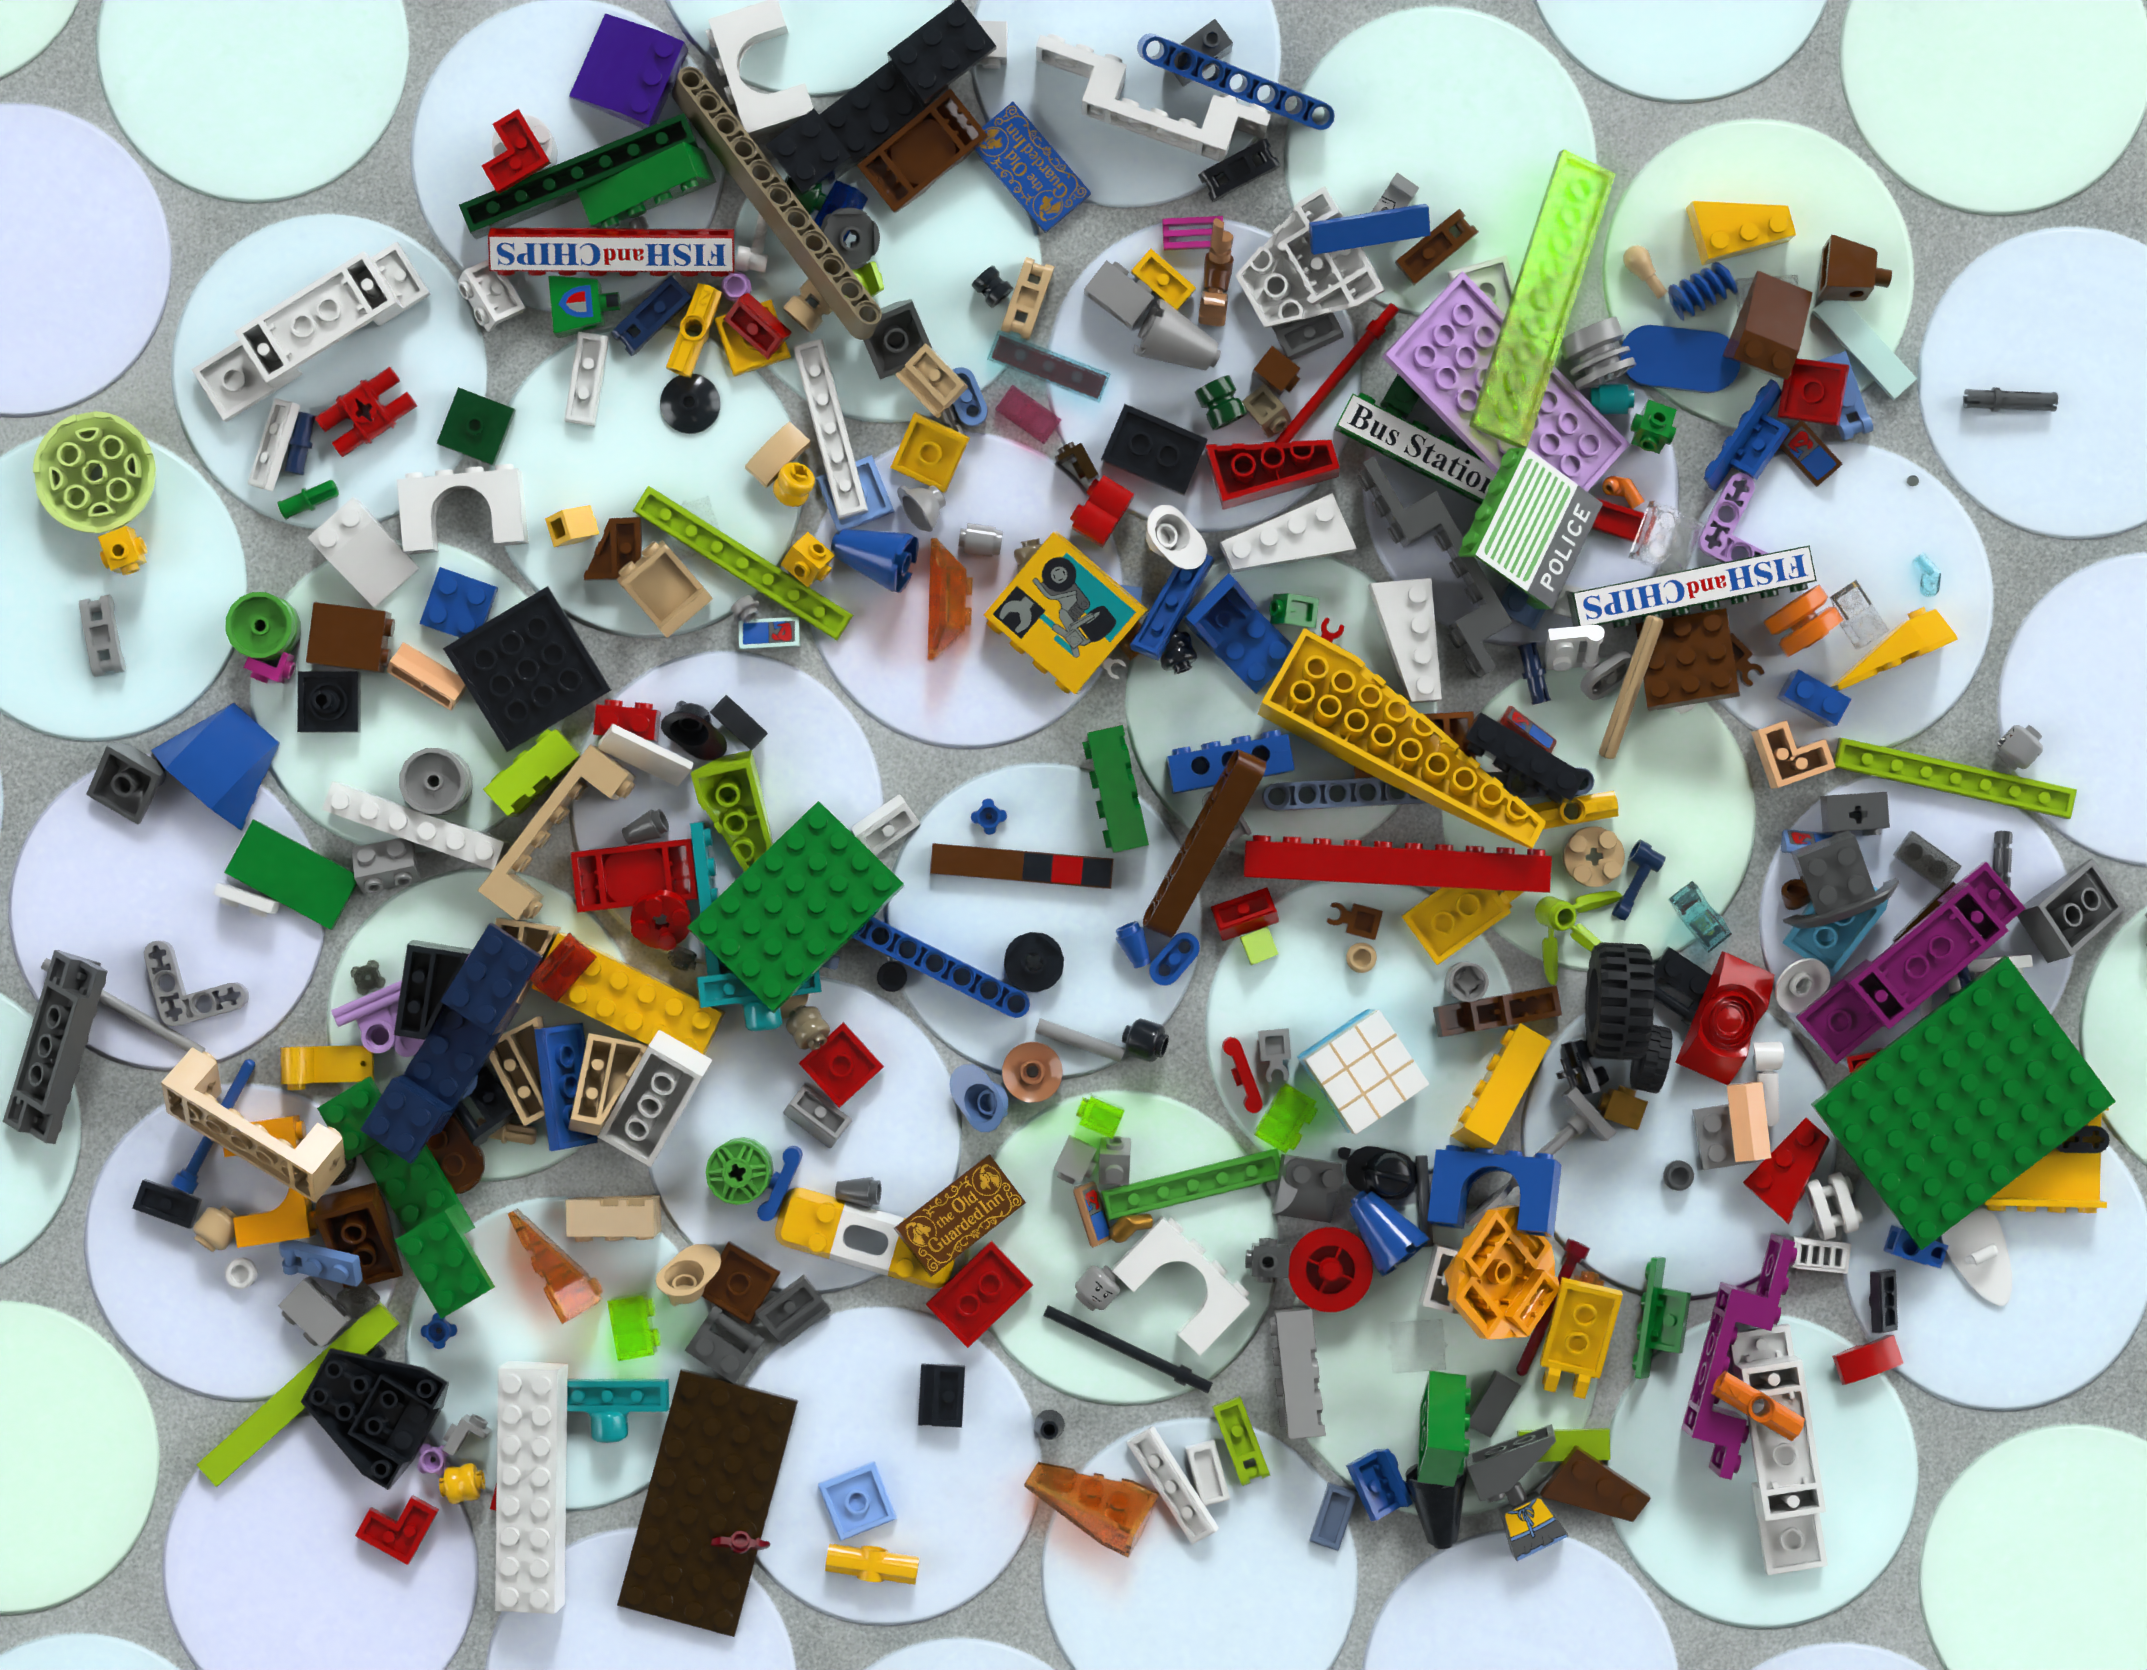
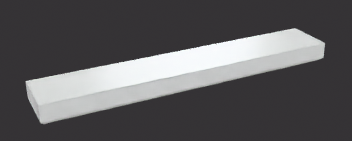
M823 339L793 346L838 519L842 520L868 513Z

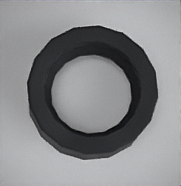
M727 695L710 711L722 725L750 750H753L768 734L765 729Z

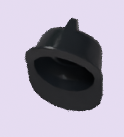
M679 701L674 711L666 715L661 721L663 734L695 758L714 761L722 757L727 751L725 737L712 725L708 710L701 705Z
M1365 1146L1357 1149L1350 1155L1346 1164L1348 1181L1359 1192L1365 1190L1368 1194L1373 1191L1381 1198L1399 1200L1407 1197L1417 1184L1415 1163L1409 1156L1397 1151Z

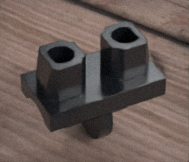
M1580 1039L1561 1044L1565 1057L1561 1058L1560 1061L1564 1070L1556 1073L1557 1079L1567 1078L1570 1088L1576 1086L1583 1095L1601 1091L1600 1086L1609 1081V1076L1603 1066L1592 1068L1589 1058L1594 1056L1589 1053L1587 1040L1583 1041Z

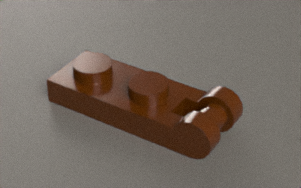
M1458 209L1431 231V236H1425L1395 261V264L1413 286L1479 233L1474 225L1470 226L1464 219L1466 215L1461 209ZM1454 226L1461 233L1457 238L1449 231Z

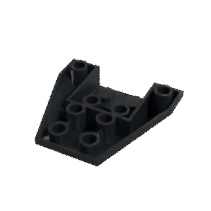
M330 1348L301 1403L362 1475L390 1490L415 1459L419 1448L424 1443L444 1407L449 1382L421 1366Z

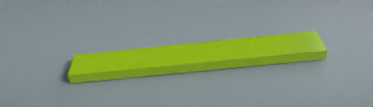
M650 486L646 488L633 509L634 513L837 641L854 616Z
M1838 738L1834 757V764L1837 769L2064 819H2071L2077 789L1846 738Z
M380 1301L376 1303L196 1465L215 1487H218L305 1409L301 1400L330 1348L366 1355L400 1323Z

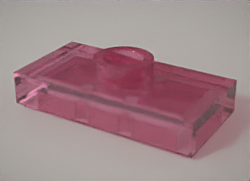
M1013 384L995 408V411L1043 445H1045L1062 421L1061 418Z

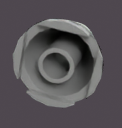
M1157 299L1156 302L1159 307L1152 306L1137 336L1142 339L1140 347L1134 345L1133 353L1140 357L1205 371L1209 366L1215 367L1221 355V351L1218 350V342L1169 303L1162 299Z

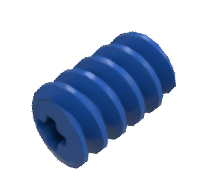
M1715 262L1711 265V270L1705 267L1700 271V275L1697 273L1690 275L1689 281L1687 279L1680 280L1679 287L1675 284L1668 287V295L1674 311L1684 321V311L1693 317L1695 316L1694 306L1697 305L1701 311H1705L1706 300L1714 306L1717 304L1715 295L1718 294L1723 300H1726L1727 289L1734 295L1738 293V289L1730 271L1719 262Z

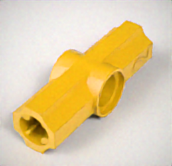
M698 283L686 316L680 322V331L666 369L680 376L691 378L703 345L709 338V330L723 296L721 291L709 285ZM691 325H700L702 327L700 335L691 337L686 334L687 329Z
M1614 790L1574 797L1569 802L1575 804L1578 808V815L1573 820L1568 819L1564 815V807L1566 805L1564 802L1558 804L1554 801L1527 805L1546 821L1543 829L1619 816L1618 802Z
M829 1544L825 1571L854 1575L858 1579L868 1582H883L887 1580L915 1585L919 1557L889 1553L887 1549L876 1546L856 1548Z

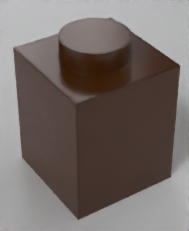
M1271 346L1252 372V375L1279 396L1285 390L1290 393L1301 379L1297 376L1300 367L1273 346Z

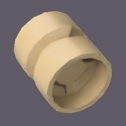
M808 278L799 288L800 295H793L783 306V310L807 332L812 334L823 322L821 316L823 314L829 315L833 310ZM811 297L818 303L815 309L807 303Z

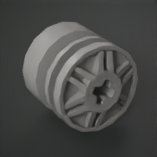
M1611 317L1584 327L1558 341L1565 361L1578 358L1581 361L1579 365L1570 370L1572 376L1582 373L1586 374V376L1575 382L1577 390L1599 387L1620 378L1625 372L1636 366L1633 357L1619 360V357L1630 352L1629 346L1614 348L1613 343L1624 336L1617 317Z

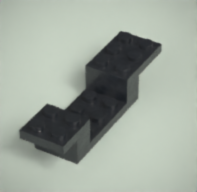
M956 0L887 52L888 63L822 113L818 114L815 108H813L767 143L766 147L803 195L825 179L829 184H832L949 90L948 85L995 51L997 46L962 0Z

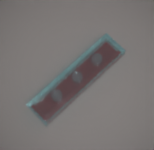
M999 330L987 357L989 361L1098 403L1101 401L1111 375L1108 372Z

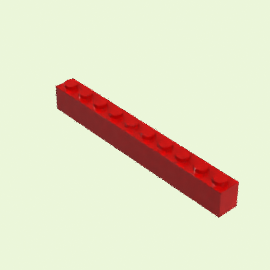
M1253 835L1252 841L1246 840L1244 877L1541 893H1550L1552 856H1545L1546 850L1527 849V855L1515 854V848L1496 847V853H1485L1483 846H1466V851H1453L1454 845L1435 844V850L1423 849V843H1405L1404 848H1392V842L1374 841V847L1362 846V840H1344L1343 845H1331L1332 839L1313 838V844L1301 843V837L1283 836V842H1271V836Z

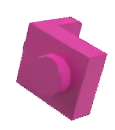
M283 652L277 667L248 657L243 668L252 671L250 677L266 684L269 679L284 684L285 679L289 680L294 673L296 663L293 661L295 656Z

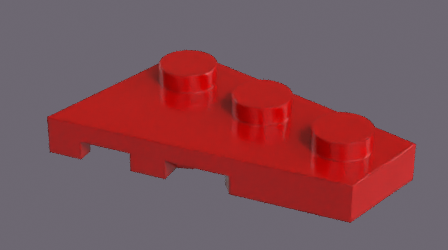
M1805 1118L1771 1153V1158L1765 1159L1743 1181L1744 1185L1789 1225L1793 1217V1211L1798 1201H1801L1805 1193V1187L1829 1144V1137L1809 1119Z

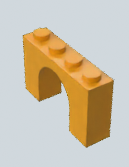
M299 1115L250 1122L253 1125L255 1123L260 1124L271 1136L278 1140L280 1138L285 1139L294 1147V1150L306 1137V1126L304 1121H300ZM223 1147L224 1157L237 1156ZM289 1187L286 1198L276 1209L233 1217L237 1248L309 1238L316 1235L315 1229L319 1228L314 1219L315 1211L312 1209V1201Z

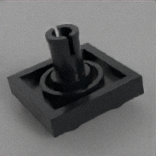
M298 671L297 732L361 733V672Z

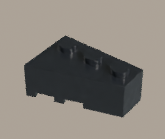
M411 940L407 944L394 1035L426 1039L445 1005L441 1002L443 996L473 949Z

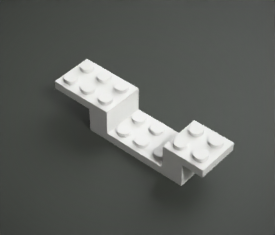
M1048 34L1047 37L1039 36L1036 45L1037 61L1089 79L1082 99V115L1218 162L1225 160L1235 130L1262 139L1265 137L1271 114L1266 113V109L1262 106L1239 104L1235 97L1227 94H1220V97L1213 95L1202 129H1200L1191 120L1180 118L1177 121L1168 118V114L1162 110L1151 108L1148 111L1139 108V103L1127 98H1122V101H1119L1118 99L1126 79L1127 64L1122 63L1123 60L1112 54H1105V57L1093 53L1094 50L1083 44H1077L1076 47L1066 44L1065 39L1054 34Z
M398 242L393 243L372 257L365 251H362L234 331L239 339L238 341L191 370L222 420L227 422L303 375L299 369L300 365L369 322L374 321L381 326L431 294Z
M1774 1325L1772 1331L1761 1328L1738 1331L1734 1345H1729L1734 1376L1805 1418L1803 1429L1799 1436L1790 1441L1747 1416L1757 1482L1751 1483L1765 1573L1767 1575L1828 1566L1820 1513L1826 1512L1803 1362L1802 1359L1794 1355L1790 1325ZM1758 1399L1753 1403V1413H1758L1763 1409V1399Z

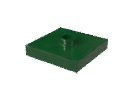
M458 387L436 444L495 466L516 410Z

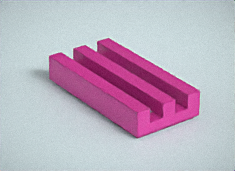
M1223 216L1162 219L1164 251L1209 249L1211 247L1210 241L1169 242V237L1211 236L1212 228L1169 230V227L1213 225L1215 218L1223 222Z

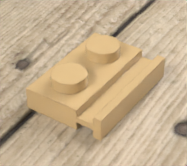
M926 343L905 364V367L895 374L937 418L968 388L965 382Z

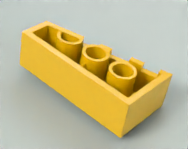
M1521 1023L1513 1029L1508 1028L1500 1040V1044L1503 1046L1499 1053H1494L1486 1066L1488 1071L1483 1080L1480 1079L1471 1094L1473 1097L1460 1113L1457 1120L1458 1123L1450 1136L1473 1150L1475 1148L1491 1149L1496 1146L1552 1041Z

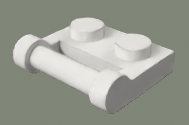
M1598 625L1548 629L1544 655L1546 671H1566L1577 667L1591 671L1597 667L1600 662L1598 651L1599 645L1604 640V629ZM1580 641H1587L1586 652H1578Z

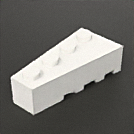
M1333 493L1226 539L1219 545L1231 573L1353 553L1357 549Z

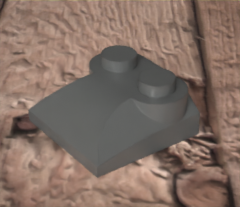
M912 299L898 301L881 308L882 317L873 335L869 339L863 340L880 380L901 371L905 364L925 343L932 348Z
M111 742L106 746L86 795L138 825L148 810L158 787L164 783L166 772L160 762L133 746Z
M1282 1154L1272 1214L1331 1223L1337 1193L1344 1181L1342 1164Z

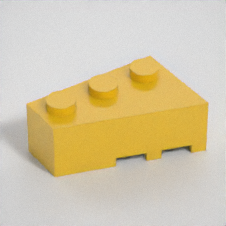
M1692 201L1686 207L1702 266L1786 243L1796 236L1790 210L1786 205Z

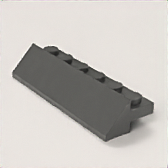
M54 950L3 1119L5 1124L16 1131L30 1133L44 1143L56 1144L59 1132L62 1129V1121L67 1105L71 1100L72 1088L76 1075L80 1070L82 1055L88 1043V1035L93 1019L97 1014L98 1002L102 989L106 984L108 973L107 970L100 967V962L60 950Z

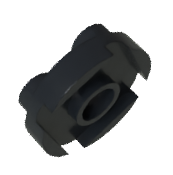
M1029 932L1020 935L1006 949L1004 967L1007 977L1013 985L1023 991L1040 992L1049 989L1056 984L1062 975L1064 957L1061 947L1047 934ZM1036 954H1039L1042 957L1039 961L1042 967L1040 969L1034 967L1032 970H1029L1027 968L1029 962L1026 960V957L1028 955L1034 957Z

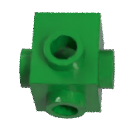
M1648 399L1640 414L1636 413L1632 421L1630 431H1633L1634 435L1631 444L1641 447L1645 451L1660 454L1665 443L1670 445L1676 433V428L1672 424L1677 410Z

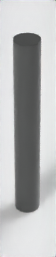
M1417 1155L1415 1158L1420 1230L1430 1238L1424 1247L1434 1246L1432 1224L1427 1221L1430 1202L1428 1156Z

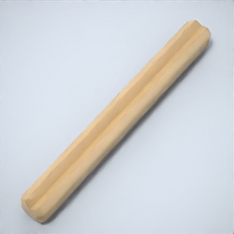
M1648 615L1641 630L1598 751L1599 755L1605 758L1614 759L1618 752L1663 626V620L1656 616Z

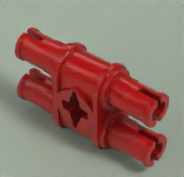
M388 367L369 381L366 379L364 381L361 380L358 386L345 395H339L336 399L337 403L315 417V420L324 432H327L346 418L352 419L354 422L353 429L332 442L341 457H344L364 442L371 444L374 438L390 427L393 429L398 419L417 407L416 402L408 392H405L386 406L379 403V395L400 382L399 377L391 367ZM360 403L372 408L369 411L372 421L364 416H360L363 414Z

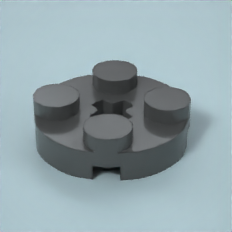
M847 207L840 208L824 217L821 230L850 269L863 267L871 259L872 255L875 256L880 244V233L877 224L871 220L866 212ZM848 230H850L852 235H856V241H852L850 247H847L846 242H843V236L846 235Z

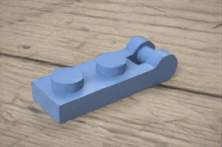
M1844 351L1818 360L1850 366L1839 426H1837L1842 440L1851 439L1854 434L1859 432L1863 434L1872 432L1873 423L1867 413L1847 352ZM1855 413L1857 421L1849 423L1846 415Z
M296 1240L282 1241L279 1244L280 1255L284 1257L282 1261L283 1272L287 1275L301 1273L357 1287L363 1280L358 1255Z

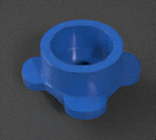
M989 798L984 799L979 810L971 814L972 822L982 826L984 832L988 835L994 834L998 824L1007 819L1006 811L998 809L994 805V801ZM991 814L992 818L988 820L986 815Z
M438 1313L432 1316V1321L428 1325H424L421 1328V1335L433 1343L436 1349L444 1348L446 1341L457 1334V1326L450 1324L445 1317L441 1319ZM437 1328H441L442 1332L440 1334L436 1332Z

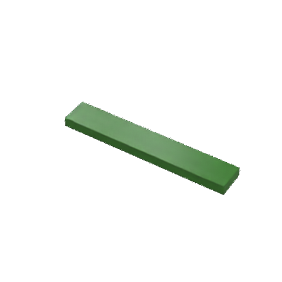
M1277 1148L1129 1185L1102 1190L1101 1194L1107 1219L1111 1221L1122 1216L1136 1215L1275 1181L1278 1179L1280 1167L1279 1152Z

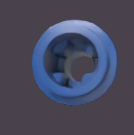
M1134 921L1116 929V940L1131 963H1133L1134 968H1140L1149 964L1151 959L1149 957L1144 927H1140L1138 921Z

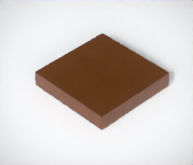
M728 1241L720 1255V1269L705 1285L701 1297L750 1325L756 1315L755 1311L761 1307L781 1271Z

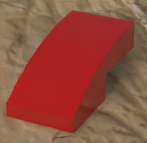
M1885 1335L1865 1345H1856L1832 1356L1842 1385L1866 1379L1904 1364L1894 1335Z

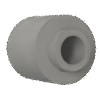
M967 523V529H960L958 546L964 547L963 553L989 557H992V554L1000 555L1003 531L996 530V527Z

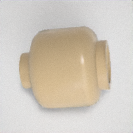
M222 1206L220 1210L215 1207L207 1208L193 1227V1231L196 1234L194 1239L211 1252H214L216 1249L225 1250L235 1237L233 1217L237 1215L225 1206Z

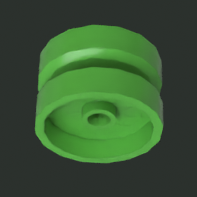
M251 592L241 596L231 605L226 616L225 631L230 644L239 653L260 661H275L281 658L283 652L290 653L296 647L301 636V621L297 611L288 601L266 592ZM265 621L266 628L263 631H260V626H265L263 622Z

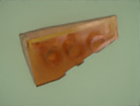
M518 1208L508 1213L526 1251L532 1250L534 1254L531 1256V1264L536 1273L542 1278L545 1277L547 1283L546 1287L543 1288L562 1324L602 1300L600 1294L603 1293V1289L596 1277L591 1278L587 1271Z
M1042 1462L1037 1463L1024 1484L1025 1488L1098 1543L1127 1558L1139 1541L1159 1497L1158 1492L1133 1480L1122 1478L1121 1482L1104 1479L1103 1474L1094 1473V1476L1076 1473L1073 1468Z

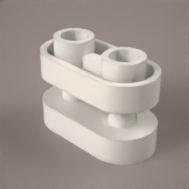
M1841 1172L1828 1175V1185L1822 1187L1818 1179L1808 1181L1805 1187L1811 1213L1819 1236L1823 1241L1836 1237L1835 1227L1842 1226L1847 1234L1859 1230V1223L1863 1222L1859 1207L1853 1205L1850 1194L1854 1193L1851 1180L1848 1176L1844 1177ZM1832 1197L1837 1212L1836 1215L1831 1216L1826 1198Z

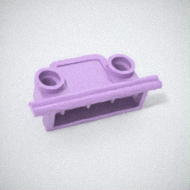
M402 980L331 1010L338 1027L354 1020L357 1021L362 1033V1043L367 1050L373 1053H384L394 1047L400 1056L415 1057L425 1041L394 1035ZM444 1005V1007H443L442 1011L440 1012L438 1018L440 1017L441 1013H442L443 1010L445 1009L446 1005Z

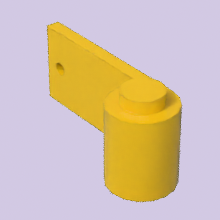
M364 1045L280 1047L281 1084H287V1090H304L308 1083L360 1082L370 1076L374 1081V1053L367 1050Z

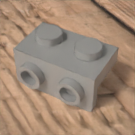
M397 838L352 848L354 879L362 893H377L383 889L397 886L405 887L421 881V875L416 866L415 845L412 841Z

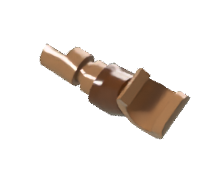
M1215 218L1213 221L1211 247L1205 256L1204 290L1206 291H1203L1201 294L1198 317L1200 324L1212 326L1225 325L1228 294H1224V292L1228 291L1234 261L1231 255L1233 235L1224 230V222L1218 218Z

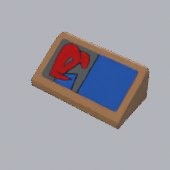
M1091 1181L1075 1186L1073 1193L1089 1244L1093 1248L1111 1239L1109 1237V1223L1096 1183Z

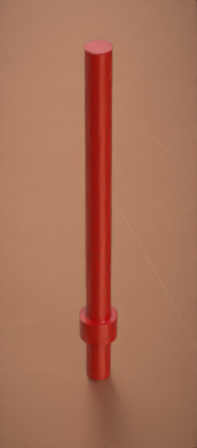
M1390 303L1376 320L1372 319L1365 328V334L1275 440V443H1289L1375 339L1379 340L1386 332L1385 327L1399 312V309L1394 304Z

